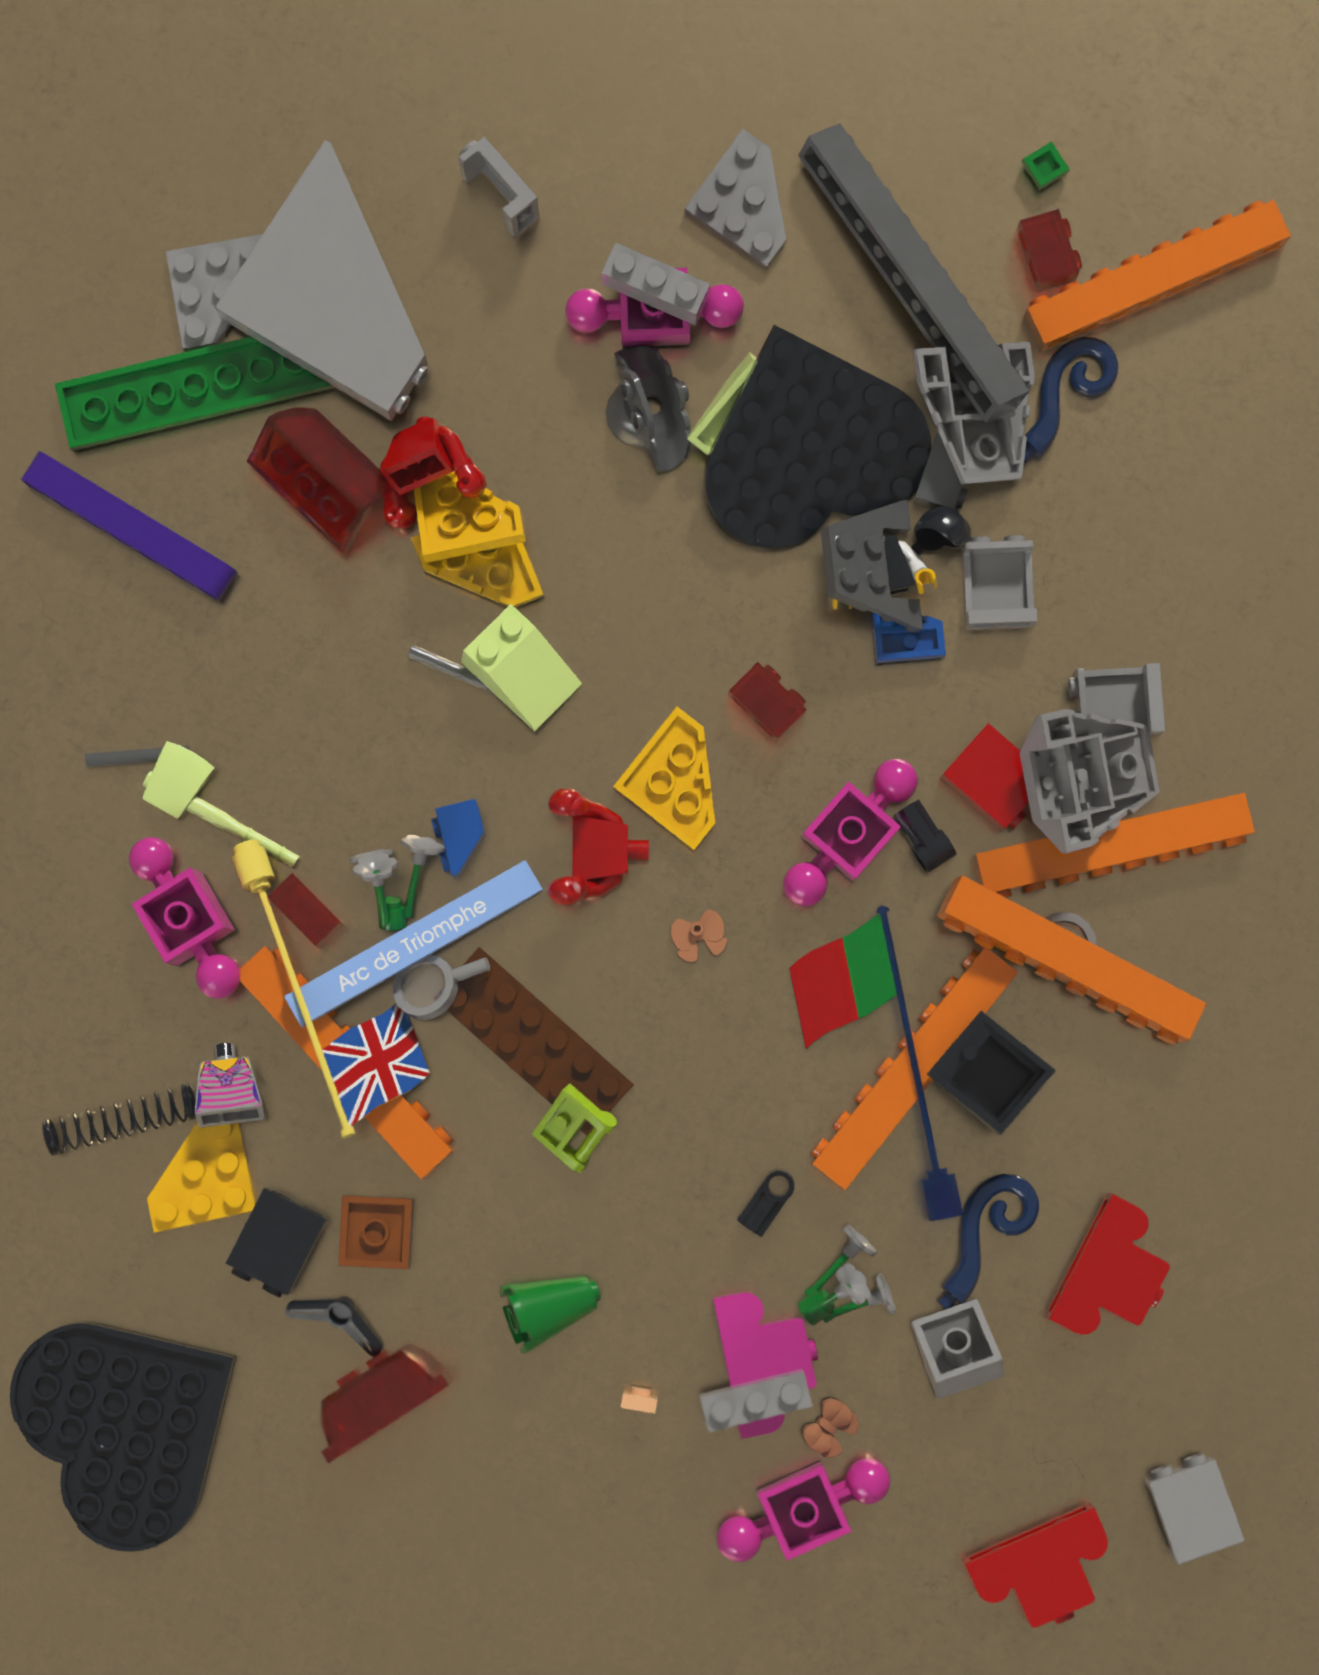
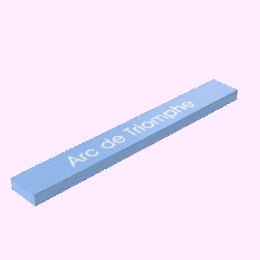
M526 860L301 986L300 989L312 1022L542 892L543 889ZM292 991L285 995L284 998L301 1028H303L306 1024L295 993Z

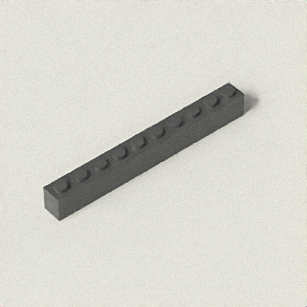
M840 123L808 136L798 157L933 348H946L950 373L985 423L1017 409L1030 391L1025 385L1023 378L1010 364L1004 351L993 340L985 324L976 316L965 296L959 292L950 279L946 269L940 265L930 251L928 244L911 224L909 217L904 214L896 203L890 190L884 186L874 172L870 162L865 159L857 148L853 138L848 135Z

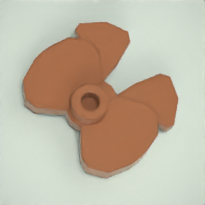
M710 909L704 912L699 921L690 923L683 919H676L671 925L672 941L676 948L680 950L677 954L686 962H696L698 960L697 941L704 939L707 947L715 956L724 951L728 941L727 938H723L724 923L722 918L716 911Z
M832 1398L823 1400L821 1416L816 1419V1423L805 1425L802 1428L801 1437L811 1449L821 1453L824 1458L836 1457L842 1453V1447L833 1434L837 1429L851 1435L856 1434L859 1426L857 1415L851 1413L848 1407L839 1400Z

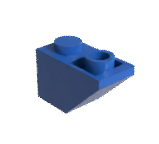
M476 799L435 808L437 817L431 819L436 839L442 837L445 851L440 852L444 872L451 871L453 878L461 877L486 836Z

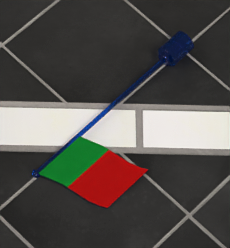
M882 905L876 910L878 915L858 929L810 951L789 968L805 1047L808 1049L815 1041L827 1033L868 1016L897 996L933 1169L926 1171L927 1178L921 1179L928 1219L930 1222L963 1215L955 1173L948 1174L947 1168H939L887 912L890 910L887 906Z

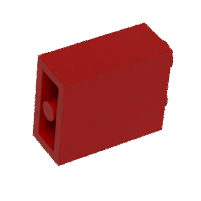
M988 723L942 774L940 779L999 831L1003 832L1007 826L1014 830L1027 815L1022 810L1029 803L1020 750Z

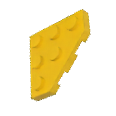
M455 471L414 489L422 555L425 563L526 542L520 507L509 500L505 502L494 496L493 491L487 488L477 498H466L457 489L456 482L458 478Z
M420 534L411 537L422 568L426 573L506 607L512 604L516 608L544 597L523 543L425 563L422 555Z
M676 706L613 788L693 851L700 845L716 822L704 727Z
M198 1123L195 1124L147 1198L154 1233L247 1213L253 1210L256 1198L240 1123L201 1128L198 1127Z

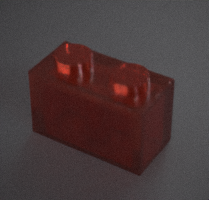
M1059 209L1020 220L1016 231L1036 293L1076 281L1079 270L1082 269V262L1078 250H1072L1069 238L1072 237L1071 227L1067 218L1062 219Z
M757 662L729 690L728 696L777 743L806 714L807 709L803 706L806 701L793 688L787 691L779 683L782 679L781 676L770 665L767 664L763 667Z
M293 873L268 896L276 907L319 949L344 926L329 908Z

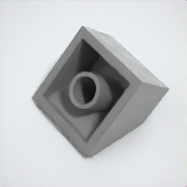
M977 1299L911 1321L924 1367L937 1399L1003 1377V1359Z

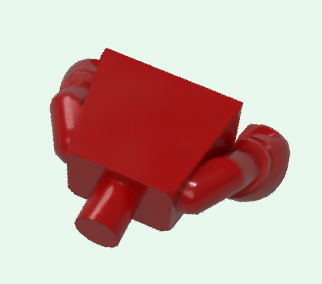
M420 417L415 425L396 433L393 436L387 455L380 464L386 492L383 494L384 518L387 525L395 529L409 528L416 521V505L408 501L406 492L454 471L458 478L456 482L457 489L466 498L481 496L487 487L485 475L474 464L472 458L468 457L459 436L448 426H441L435 418Z
M558 789L550 796L548 807L553 814L573 817L572 876L555 879L548 885L549 897L555 904L569 906L578 901L585 900L587 897L603 896L620 885L623 876H628V860H649V840H628V825L623 824L621 816L602 804L589 801L587 797H583L574 789Z

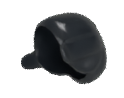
M947 506L936 507L926 511L914 527L916 541L911 548L918 555L924 551L935 552L944 547L960 549L964 547L966 542H969L971 528L967 520L956 510Z

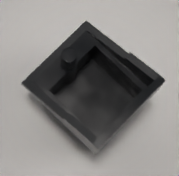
M980 1011L929 1070L927 1075L995 1134L1002 1135L1056 1070L983 1011Z

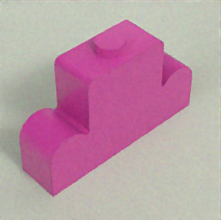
M738 1292L713 1297L730 1386L798 1369H803L808 1389L816 1386L812 1361L818 1360L814 1340L808 1341L805 1324L800 1317L759 1324L763 1317L764 1309L761 1300L755 1294ZM784 1414L738 1425L741 1439L777 1431L783 1424Z

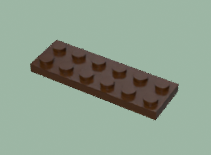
M478 947L463 965L486 957L490 964V970L459 981L456 998L447 1011L551 1104L554 1103L561 1091L571 1084L601 1111L610 1113L634 1084L484 950ZM444 987L433 998L435 1001L442 995ZM586 1120L580 1130L585 1135H588L594 1126Z

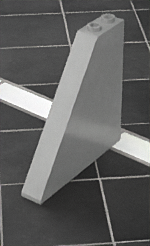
M325 140L215 306V309L222 320L392 421L396 413L402 414L410 401V396L408 395L414 385L420 386L426 378L429 370L427 368L428 364L424 351L333 146Z

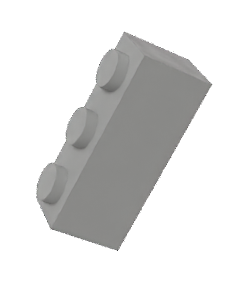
M615 243L601 273L602 285L695 326L710 296V283L619 243Z
M803 1369L700 1394L708 1432L813 1407Z

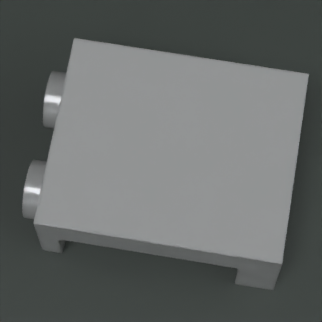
M485 136L478 142L476 140L469 142L461 150V156L458 159L464 181L469 183L478 174L484 173L508 200L509 204L502 208L505 228L514 239L540 218L537 196Z
M1022 535L1006 536L1004 541H991L990 537L979 536L970 538V542L964 544L962 548L966 629L1035 626L1038 619L1037 608H1034L1033 540H1025V536Z
M1160 663L1145 664L1143 667L1101 670L1077 668L1073 673V677L1068 679L1069 697L1075 698L1076 713L1095 714L1107 719H1120L1148 725L1150 736H1160L1165 732Z
M1204 1453L1184 1459L1185 1465L1174 1469L1171 1468V1465L1156 1468L1151 1471L1152 1477L1144 1479L1146 1486L1151 1491L1170 1544L1168 1548L1172 1560L1178 1565L1245 1541L1216 1459L1210 1456L1205 1457Z

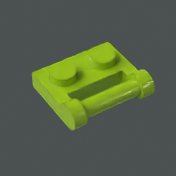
M569 1084L561 1091L532 1135L570 1169L582 1172L589 1164V1156L604 1135L612 1132L617 1124V1120L611 1113L601 1111L574 1086ZM587 1120L594 1127L578 1150H574L569 1144Z

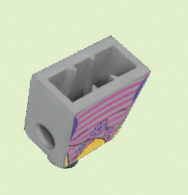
M217 1044L214 1047L215 1060L203 1061L199 1065L195 1101V1116L198 1127L265 1120L261 1097L249 1057H236L234 1044Z

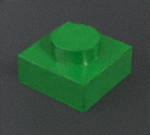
M1052 141L1022 160L1023 166L1039 190L1068 174L1070 170Z

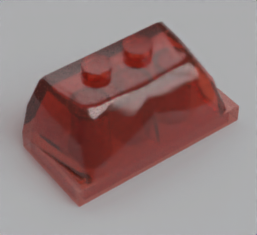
M295 407L278 411L269 416L246 461L341 553L350 549L369 513L383 495L387 481L381 470L315 408Z
M410 1343L388 1357L384 1351L366 1362L369 1369L357 1376L353 1370L336 1381L340 1388L324 1397L320 1402L319 1424L327 1444L321 1453L328 1464L447 1388L454 1381L448 1370L430 1352Z

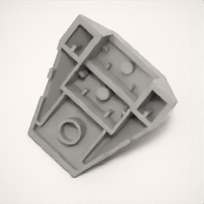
M1030 342L999 344L998 347L1004 351L1006 358L1015 371L1023 378L1027 388L1030 389L1031 386H1034L1035 372ZM946 348L914 349L913 355L918 386L961 485L1022 479L1027 437L1024 436L1026 418L1030 417L1031 406L1028 405L1029 393L1017 409L985 423L950 373Z
M1063 709L1036 716L1020 751L1032 821L1062 854L1095 845L1099 841L1098 838L1108 830L1115 829L1120 825L1119 821L1128 814H1134L1160 793L1149 728L1146 724L1120 719H1107L1100 717V715L1076 713L1074 710Z

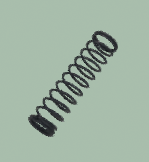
M188 1083L181 1085L185 1111L184 1119H182L176 1108L171 1089H167L171 1107L170 1123L164 1115L158 1093L154 1092L158 1115L157 1126L154 1125L147 1110L144 1096L141 1095L140 1099L144 1113L143 1130L136 1120L131 1100L128 1098L127 1104L131 1121L130 1133L124 1127L118 1105L114 1102L113 1106L117 1119L116 1137L108 1125L104 1107L100 1105L104 1127L103 1140L98 1136L92 1122L91 1112L87 1109L86 1114L90 1125V1143H87L79 1127L77 1114L73 1112L77 1133L76 1147L72 1145L66 1132L64 1119L60 1115L59 1121L63 1131V1150L59 1149L58 1137L53 1122L50 1119H44L42 1130L48 1152L52 1156L58 1155V1153L63 1154L67 1143L73 1150H77L80 1145V1138L88 1147H91L94 1136L100 1143H104L107 1139V1131L113 1139L118 1140L121 1128L127 1136H131L134 1132V1124L140 1132L145 1133L148 1121L157 1130L161 1125V1116L168 1126H172L174 1112L183 1123L186 1122L187 1118L191 1121L193 1119L196 1120L195 1098L191 1086Z

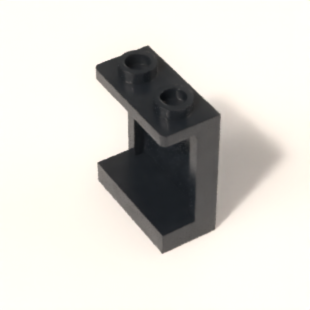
M266 1187L260 1194L225 1264L233 1267L231 1271L233 1275L250 1282L253 1277L263 1282L262 1289L274 1296L281 1297L282 1293L290 1295L321 1231H324L330 1218Z

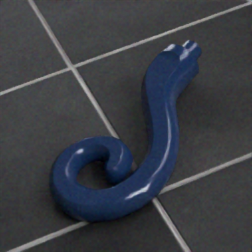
M1092 337L1077 338L1062 345L1051 356L1042 378L1039 417L1036 423L1024 435L1027 437L1024 463H1027L1033 456L1041 458L1055 440L1060 425V380L1065 367L1074 358L1080 355H1091L1101 362L1103 368L1101 377L1097 381H1090L1085 377L1087 363L1079 361L1072 367L1070 381L1079 393L1087 396H1097L1109 390L1116 381L1118 360L1111 346L1105 341Z
M1015 1174L995 1175L978 1185L969 1196L961 1220L959 1262L953 1273L942 1285L946 1293L938 1301L945 1309L951 1308L957 1301L961 1304L965 1303L976 1287L981 1271V1214L984 1207L995 1195L1001 1192H1011L1017 1195L1023 1204L1021 1217L1018 1220L1010 1221L1005 1217L1006 1202L1003 1200L995 1201L990 1209L989 1216L993 1227L998 1232L1007 1236H1017L1029 1230L1035 1223L1039 1212V1199L1035 1189L1025 1178Z

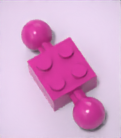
M688 267L676 268L688 274ZM715 285L710 288V296L700 317H704L714 327H730L736 324L743 314V298L739 291L730 285ZM581 289L574 292L566 303L565 315L567 321L574 329L580 332H594L601 328L606 320H621L622 347L690 345L689 322L623 293H620V299L605 300L603 295L596 290Z
M890 759L883 762L875 772V789L868 797L848 781L804 831L802 838L819 853L811 862L797 863L785 874L783 881L784 891L793 903L800 906H811L818 903L827 891L828 883L826 876L834 867L854 882L897 833L901 826L883 810L890 802H903L909 799L916 791L918 777L910 763L902 759Z
M146 837L139 840L133 845L129 853L130 868L137 877L146 881H152L156 889L132 903V906L163 961L166 964L178 966L195 956L199 963L196 970V983L201 992L215 999L230 996L235 992L240 983L239 967L230 957L217 954L212 944L232 933L235 929L203 873L193 868H188L173 878L170 872L173 865V853L169 845L156 837Z
M861 1459L851 1465L844 1481L831 1486L820 1461L757 1490L766 1516L754 1521L747 1517L735 1516L724 1521L717 1532L718 1549L730 1561L745 1562L752 1559L758 1553L762 1540L776 1535L786 1560H790L852 1532L840 1505L852 1500L862 1504H875L881 1501L887 1495L890 1488L889 1472L877 1460Z

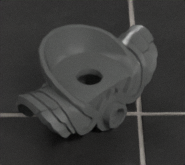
M637 346L619 350L614 355L618 361L617 365L620 375H622V381H620L619 386H617L608 399L606 407L607 424L613 434L624 443L648 448L658 471L671 470L686 459L691 449V442L687 439L691 432L690 419L687 411L684 409L685 402L689 400L688 388L683 381L680 382L676 377H673L668 361L663 359L658 349L649 346ZM646 397H654L659 401L661 407L659 413L652 414Z

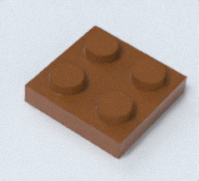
M343 1195L338 1266L409 1269L413 1199Z

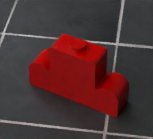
M1107 1194L1045 1315L1047 1319L1074 1333L1086 1335L1098 1328L1101 1320L1099 1311L1101 1307L1134 1325L1142 1324L1150 1307L1155 1308L1160 1302L1164 1293L1161 1285L1170 1269L1168 1262L1133 1244L1134 1240L1142 1238L1148 1230V1217L1142 1209L1114 1194Z
M1087 1504L964 1558L962 1561L974 1589L983 1600L989 1603L1001 1602L1007 1598L1012 1588L1026 1621L1031 1627L1037 1628L1053 1620L1055 1624L1068 1621L1075 1616L1073 1611L1095 1601L1094 1593L1079 1559L1083 1558L1092 1561L1102 1557L1108 1548V1538L1095 1507Z

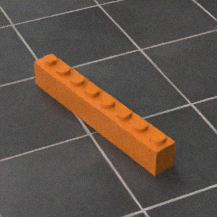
M1262 200L1251 203L1243 209L1244 213L1235 217H1232L1231 214H1226L1213 222L1214 226L1202 231L1201 227H1197L1186 232L1182 236L1183 240L1173 244L1170 241L1162 242L1151 249V254L1142 258L1139 254L1133 255L1121 262L1122 266L1112 271L1108 267L1093 273L1090 276L1091 280L1079 285L1078 281H1074L1063 286L1059 290L1060 294L1050 298L1047 295L1035 298L1029 302L1030 307L1027 308L1023 317L1040 353L1284 246L1291 237V234L1275 201L1271 200L1263 204Z
M1244 792L1119 821L1120 825L1113 830L1105 832L1098 838L1099 841L1095 845L1070 853L1062 854L1048 838L977 853L973 856L978 882L980 885L1008 898L1012 896L1011 890L1023 887L1026 893L1046 889L1045 882L1058 880L1059 886L1079 881L1078 875L1091 872L1092 877L1096 878L1112 874V867L1125 864L1126 870L1146 866L1145 860L1158 857L1161 863L1180 858L1179 852L1192 849L1193 855L1213 851L1212 844L1225 842L1226 847L1247 843L1246 837L1255 833L1246 794Z
M963 875L953 880L936 915L945 920L943 925L950 930L962 933L963 930L975 936L974 941L977 944L988 949L996 947L1006 952L1005 958L1016 964L1024 965V963L1033 966L1036 968L1035 973L1049 981H1054L1056 978L1067 984L1066 990L1080 997L1088 995L1096 999V1005L1101 1009L1111 1013H1115L1116 1010L1128 1016L1126 1020L1130 1024L1145 1029L1147 1026L1157 1031V1037L1169 1044L1176 1045L1177 1042L1181 1043L1191 1039L1207 1004Z
M264 946L239 969L240 981L321 1069L307 1027L301 1028L284 998L285 995L293 991L280 951L277 947L271 951L270 948ZM301 973L296 976L299 987L309 982ZM335 1010L312 1022L322 1050L347 1030L351 1029L348 1024L341 1027L334 1020L333 1017L337 1014ZM401 1095L373 1109L364 1116L421 1180L425 1179L454 1152L450 1147L454 1140L441 1126L435 1130L426 1119L430 1114L417 1100L411 1104L404 1095Z
M984 947L980 952L976 949L971 951L961 964L966 968L958 979L952 976L940 990L945 996L937 1006L931 1002L918 1018L923 1022L915 1033L909 1029L897 1044L902 1050L894 1060L888 1056L875 1072L880 1076L872 1087L866 1083L854 1098L859 1104L851 1114L844 1111L832 1127L837 1130L829 1141L822 1138L811 1152V1155L815 1157L811 1164L841 1189H847L933 1081L927 1075L929 1070L980 1011H983L985 1014L1018 974L1014 968L990 949Z

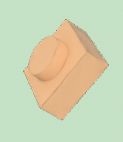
M631 1386L630 1392L623 1391L621 1408L655 1414L658 1397L651 1396V1389Z

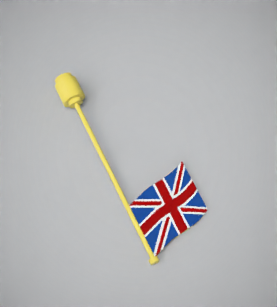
M255 839L244 841L232 849L234 854L232 861L243 890H250L252 894L259 893L341 1122L343 1128L340 1131L343 1139L356 1134L353 1127L354 1124L373 1109L412 1090L430 1072L409 1015L400 1009L397 1004L393 1005L383 1014L347 1030L322 1050L266 894V890L271 887L270 883L274 881L275 875L265 847L260 846L259 841Z

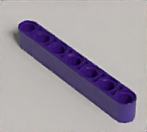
M38 451L21 478V481L32 489L220 601L237 574L234 568L41 451Z

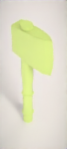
M166 741L153 772L150 771L142 786L146 787L142 797L143 800L177 819L181 818L187 810L213 826L242 839L243 842L254 839L258 840L260 846L265 847L268 855L274 857L276 861L279 860L294 868L300 856L198 798V793L211 775L214 767L196 753Z

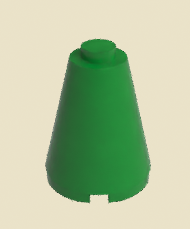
M586 1276L507 1284L500 1287V1298L507 1296L509 1304L502 1307L505 1319L515 1344L523 1342L520 1349L522 1354L532 1351L596 1310V1302L601 1300L596 1282L594 1280L589 1282Z

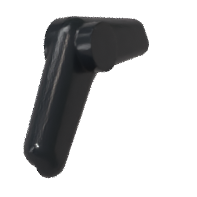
M348 1297L294 1300L289 1302L286 1307L285 1313L289 1318L325 1321L334 1327L342 1328L372 1357H377L382 1350L381 1341L355 1309L354 1302Z

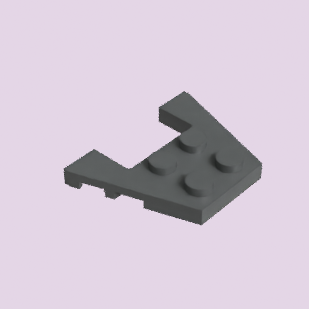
M902 500L828 525L820 529L828 596L863 612L869 610L882 616L883 621H894L905 626L904 630L916 633L923 630L920 599L891 597L883 532L904 534L911 530L908 500Z

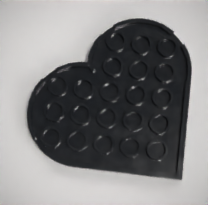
M774 324L707 456L704 469V490L707 501L717 521L737 539L747 544L764 548H779L793 545L816 532L825 523L833 510L845 515L857 516L902 500H907L919 487L932 448L930 429L922 410L904 391Z
M74 1323L58 1327L44 1334L28 1347L18 1361L11 1380L10 1406L12 1416L27 1439L26 1442L33 1449L50 1460L62 1463L60 1484L65 1508L68 1509L71 1517L78 1525L76 1527L85 1536L95 1543L112 1550L134 1552L147 1550L164 1543L187 1524L194 1514L201 1497L235 1357L93 1323Z

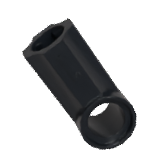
M919 799L894 814V818L912 844L913 854L926 873L931 872L957 855L947 835L941 829L938 830Z
M784 1169L771 1170L737 1218V1221L762 1237L786 1201L792 1196L794 1192L793 1176ZM783 1176L788 1180L789 1188L785 1193L775 1194L770 1190L769 1182L773 1177Z

